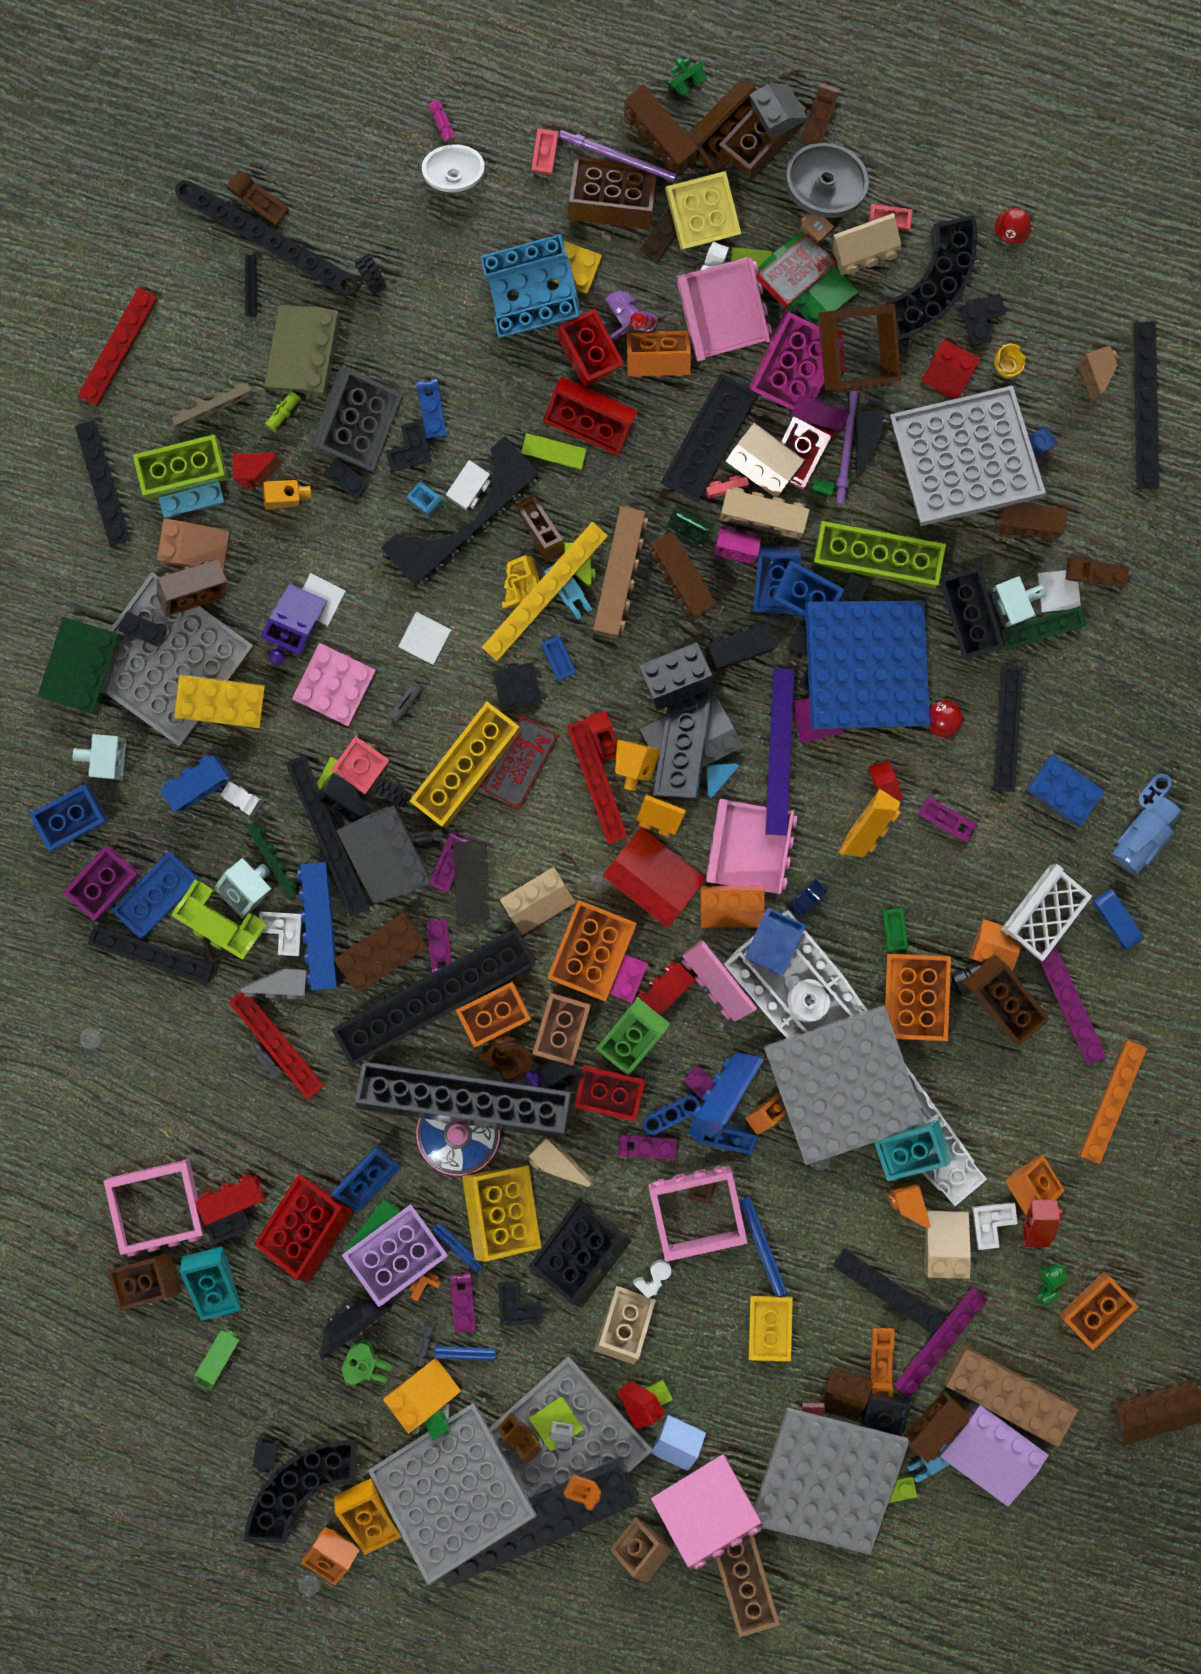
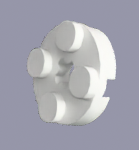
M812 979L795 983L788 994L789 1013L803 1022H813L824 1016L830 1005V998L823 989L824 986ZM808 995L810 996V1000L813 1001V1004H806L805 998H807Z

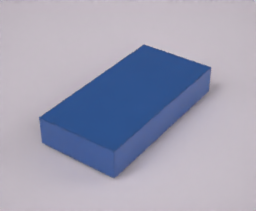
M560 635L541 643L558 682L577 674Z

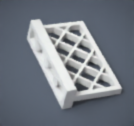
M1058 864L1049 865L1001 928V931L1014 938L1040 961H1044L1092 897V895L1064 873V869ZM1060 877L1066 881L1067 890L1057 891V881ZM1078 891L1084 898L1079 904H1073L1072 892ZM1058 893L1068 894L1069 905L1059 906ZM1048 894H1053L1054 907H1045L1044 898ZM1069 907L1070 917L1067 920L1061 921L1059 908ZM1055 909L1056 921L1047 922L1046 910ZM1041 910L1042 923L1033 924L1032 914L1034 911ZM1047 924H1057L1058 932L1055 936L1048 937ZM1043 925V938H1034L1033 926ZM1022 927H1029L1030 939L1024 940L1018 935ZM1035 941H1045V950L1042 954L1036 950Z

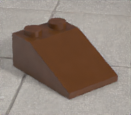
M171 1252L107 1270L119 1311L164 1300L182 1293Z

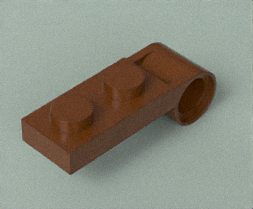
M820 82L801 138L802 143L810 145L823 142L840 91L839 87Z
M241 170L237 171L226 186L230 192L276 227L289 211L288 207L254 183Z
M1068 558L1065 580L1085 581L1126 588L1129 567L1082 558Z

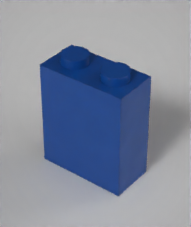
M768 908L760 921L745 958L755 965H762L768 968L774 974L784 976L806 925Z

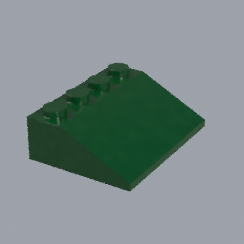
M63 617L37 697L98 716L124 636Z

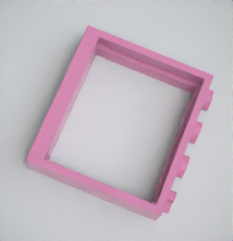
M190 1159L118 1175L104 1180L120 1255L127 1253V1256H134L140 1253L139 1250L143 1249L151 1252L160 1249V1245L168 1244V1247L181 1244L180 1241L186 1239L189 1242L198 1241L206 1233L205 1225L195 1204L198 1200V1194ZM181 1171L195 1230L127 1245L115 1187Z
M716 1166L714 1170L709 1171L697 1170L691 1175L679 1174L673 1176V1179H658V1181L648 1184L665 1262L747 1244L730 1166ZM727 1180L738 1230L668 1246L657 1195Z

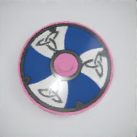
M419 1118L416 1138L422 1156L433 1168L445 1174L462 1176L480 1170L492 1159L499 1145L500 1130Z

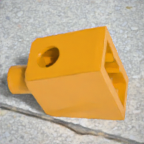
M297 480L264 482L265 510L299 506V499L311 498L310 486L298 487ZM291 492L293 495L287 496L285 493Z
M618 740L615 772L616 774L626 776L624 789L636 791L638 780L649 781L651 779L661 749Z

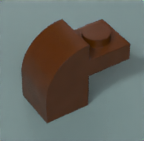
M512 1413L497 1427L503 1440L513 1446L521 1459L527 1464L543 1449L538 1442L540 1439Z

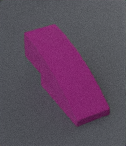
M799 394L792 415L813 424L842 431L850 411Z

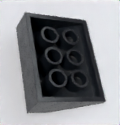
M578 1199L535 1256L529 1267L568 1302L582 1308L632 1240L620 1229Z

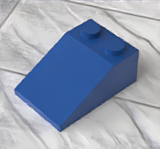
M760 544L753 611L795 615L772 598L789 561L800 565L801 547Z
M789 561L772 599L806 621L805 603L838 602L844 589L797 563Z

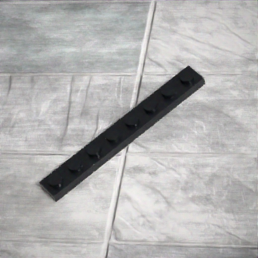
M1134 322L1137 489H1158L1159 442L1156 322Z
M306 755L286 762L285 764L349 916L352 917L369 910L370 907L344 845L337 833L331 814L327 807L315 800L320 788Z

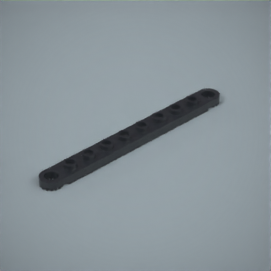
M182 180L176 185L175 193L180 201L343 296H352L358 290V282L353 275L189 180ZM189 186L192 189L191 194L186 197L182 196L181 190L183 187ZM344 281H352L353 287L350 290H344L342 288Z

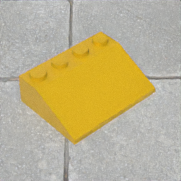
M529 1165L462 1176L475 1260L486 1262L541 1248Z

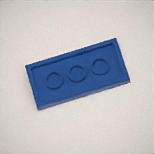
M169 851L111 911L142 940L185 896L195 879L200 881V879L177 856Z

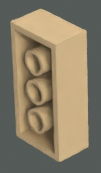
M737 487L727 489L719 520L798 540L801 539L809 509L805 508L806 505L793 502V505L787 504L784 499L773 497L772 500L764 498V494L752 492V495L744 493L743 489Z

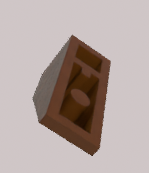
M535 496L516 504L545 562L548 563L561 557L565 553L563 538Z

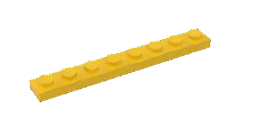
M591 522L482 648L496 661H499L606 540L608 535L594 522Z

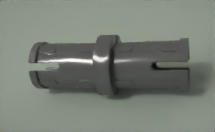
M412 682L403 696H399V701L388 715L399 722L408 708L413 707L412 703L420 692L423 691V688Z

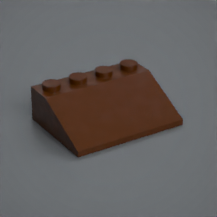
M575 156L568 205V220L650 229L657 175L621 161Z

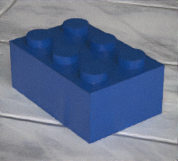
M207 755L198 761L199 765L195 768L188 767L182 771L180 778L176 780L172 778L163 784L164 788L160 792L174 812H184L225 785L228 781L234 779L220 757H210Z
M1054 755L1047 757L1025 789L1030 795L1075 826L1082 825L1105 792Z
M86 784L29 814L47 850L54 852L110 822L90 785Z

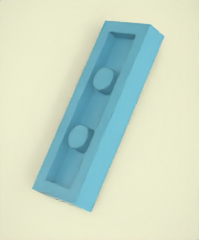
M215 482L159 497L163 517L168 519L224 504L225 499L220 482Z

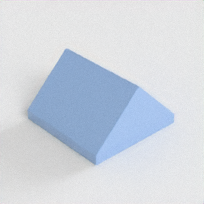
M667 1415L652 1447L653 1451L651 1454L689 1471L699 1456L706 1432Z

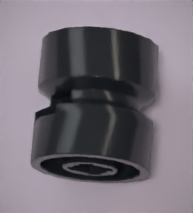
M978 961L967 965L966 970L958 969L950 973L953 984L962 998L972 994L963 982L981 967Z

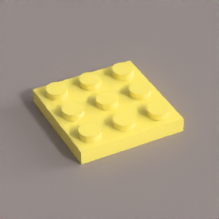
M726 171L665 187L681 250L741 234Z

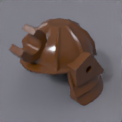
M499 1035L494 1039V1043L490 1044L491 1046L484 1045L483 1052L478 1051V1059L486 1061L488 1066L494 1069H499L506 1083H512L524 1077L532 1065L531 1052L523 1045L517 1043L515 1038L507 1035Z

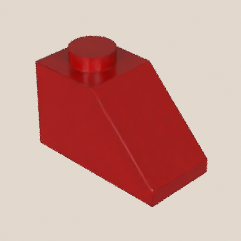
M606 710L586 717L601 761L605 762L615 758L617 740Z
M889 761L868 767L876 793L881 789L898 801L904 800L898 780Z
M634 1381L627 1382L617 1391L636 1429L653 1425L665 1415L656 1395Z

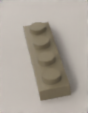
M239 383L233 387V390L227 393L223 391L213 396L214 399L207 402L206 400L200 401L190 410L183 409L178 411L176 416L172 417L175 426L181 429L253 396L254 393L248 383Z

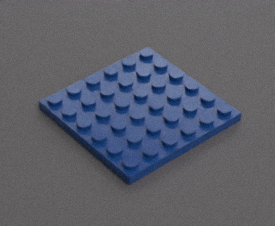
M924 601L805 603L811 730L930 726Z

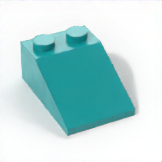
M939 1120L874 1142L887 1181L942 1168L952 1161Z
M222 1246L182 1257L180 1274L201 1321L241 1311L230 1264Z

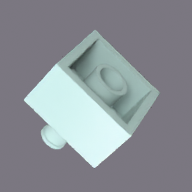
M1020 576L989 590L1004 629L1035 616L1030 602L1046 597L1045 591L1036 594V592L1044 589L1041 584L1025 591Z
M92 734L91 750L74 748L73 761L90 762L89 777L123 780L127 739L118 736Z
M242 858L223 874L213 889L243 919L262 902L271 890L263 880L269 876L270 870L264 864L253 870Z

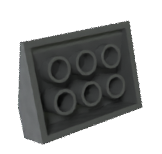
M348 368L339 369L310 447L373 472L402 394Z
M714 692L701 768L743 748L734 727ZM666 716L639 729L647 746L661 749Z
M394 803L337 829V833L373 904L412 892L431 883L430 876Z

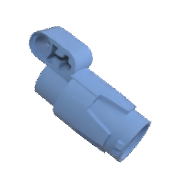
M1166 774L1156 775L1139 796V805L1142 812L1116 842L1118 846L1111 853L1116 861L1136 875L1145 865L1148 867L1172 839L1175 833L1171 827L1182 815L1181 809L1167 799V796L1172 791V782ZM1161 781L1168 784L1165 789H1158L1156 785ZM1152 798L1153 804L1148 803L1146 805L1145 799L1150 800Z

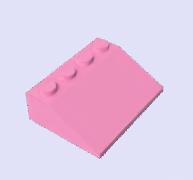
M700 940L682 954L684 960L681 962L688 971L694 970L697 974L695 980L701 987L706 986L710 992L707 995L715 1004L717 1002L721 1004L723 1009L720 1011L727 1020L732 1018L735 1022L757 1009L704 941Z

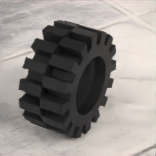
M369 253L354 261L372 295L388 287Z
M378 776L371 789L372 792L402 808H405L412 795L407 790Z

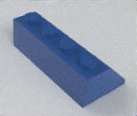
M738 1052L731 1058L727 1056L721 1065L724 1068L721 1074L717 1072L711 1081L714 1084L711 1090L707 1089L701 1099L704 1102L701 1106L697 1105L691 1116L694 1118L690 1125L709 1138H712L725 1126L764 1059Z

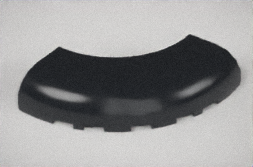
M975 214L934 224L930 231L932 254L926 273L913 288L887 300L885 305L895 304L898 340L918 334L935 324L954 306L963 293L972 274L977 255L978 236Z
M340 1440L320 1444L302 1451L281 1465L269 1477L254 1500L245 1527L244 1541L286 1544L293 1517L307 1499L323 1488L354 1483L357 1467V1440Z

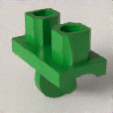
M680 57L675 58L676 66L671 68V72L675 74L680 71V74L666 83L669 88L673 87L679 96L684 95L691 90L685 79L691 76L695 85L707 79L702 69L705 67L703 61L696 62L689 68H686L691 63L689 58L683 61Z

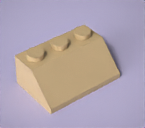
M894 213L834 235L833 257L837 262L841 276L854 274L861 268L873 267L878 262L886 259L892 260L900 255L901 241Z
M753 423L726 462L772 496L778 497L805 459L756 423Z
M555 867L500 899L522 935L576 903Z

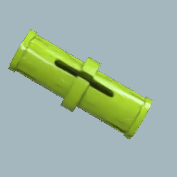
M290 391L284 401L275 407L276 410L265 424L276 432L281 423L291 416L290 413L301 400L300 397Z

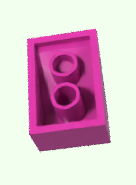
M725 526L724 529L720 528L713 555L754 565L759 554L761 538L757 537L756 533L745 531V534L736 532L737 529L730 526Z
M625 954L609 994L632 1003L648 963Z

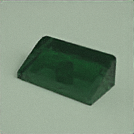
M678 505L666 525V528L700 546H703L713 527L712 523Z

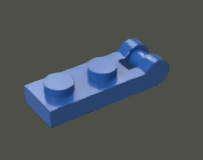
M431 379L429 382L417 381L426 440L447 437L438 379ZM432 389H433V394H434V395H431V396H426V395H425V391H426V390H432Z

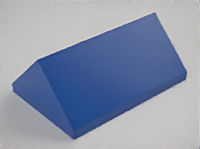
M378 1144L331 1194L356 1212H359L401 1169V1166Z

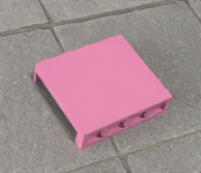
M746 257L676 276L695 360L702 361L706 359L705 357L764 341L770 342L769 336H772L770 324H766L765 315H767V308L765 303L761 302L760 295L763 294L761 283L756 280L755 274H758L756 261H752V258Z
M719 799L705 882L728 886L763 885L765 892L781 894V891L786 889L787 884L784 872L785 869H789L790 857H787L788 849H792L794 837L790 836L791 829L796 827L797 816H794V811H788L787 836L765 835L766 807Z
M723 1454L651 1498L685 1563L691 1569L695 1568L697 1570L707 1564V1559L712 1556L714 1559L725 1553V1548L730 1545L732 1548L743 1542V1537L748 1534L750 1536L757 1534L761 1531L760 1527L764 1525L730 1467V1462Z

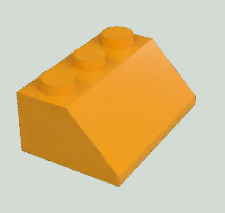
M879 789L846 835L839 853L857 857H864L868 851L872 853L878 844L877 838L879 836L883 838L889 829L888 823L890 821L894 822L901 811L898 808L901 802Z

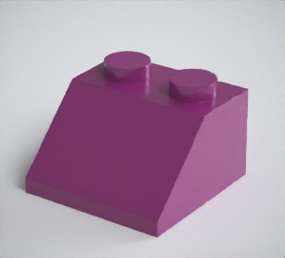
M810 698L793 702L800 743L844 734L843 729L811 730Z

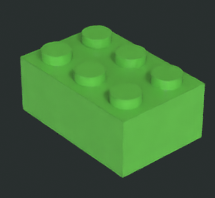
M637 998L598 1045L596 1050L625 1074L629 1075L664 1034L670 1023L641 999Z

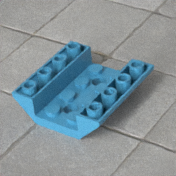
M561 234L480 256L484 275L489 280L497 317H494L498 338L580 317L579 299L571 263ZM557 280L559 282L558 288L553 291L549 290L548 285L550 281ZM512 291L519 292V297L516 301L509 300V294Z

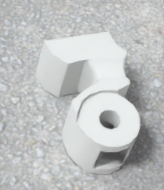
M713 242L701 270L724 264L729 247Z
M230 781L227 782L226 787L220 794L221 797L234 806L240 807L243 812L252 817L255 816L263 803L262 799L248 794L244 788Z
M665 1259L656 1260L651 1264L652 1281L646 1282L643 1277L633 1280V1284L647 1298L656 1295L662 1286L661 1280H666L671 1275L670 1263L668 1261L665 1262Z

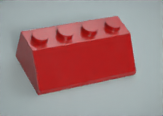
M561 377L554 388L543 422L619 456L638 411L567 378Z

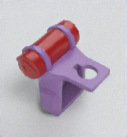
M616 291L605 298L622 324L620 329L610 335L613 342L633 328L649 332L655 330L658 326L656 315L639 311L635 307V299L628 292Z

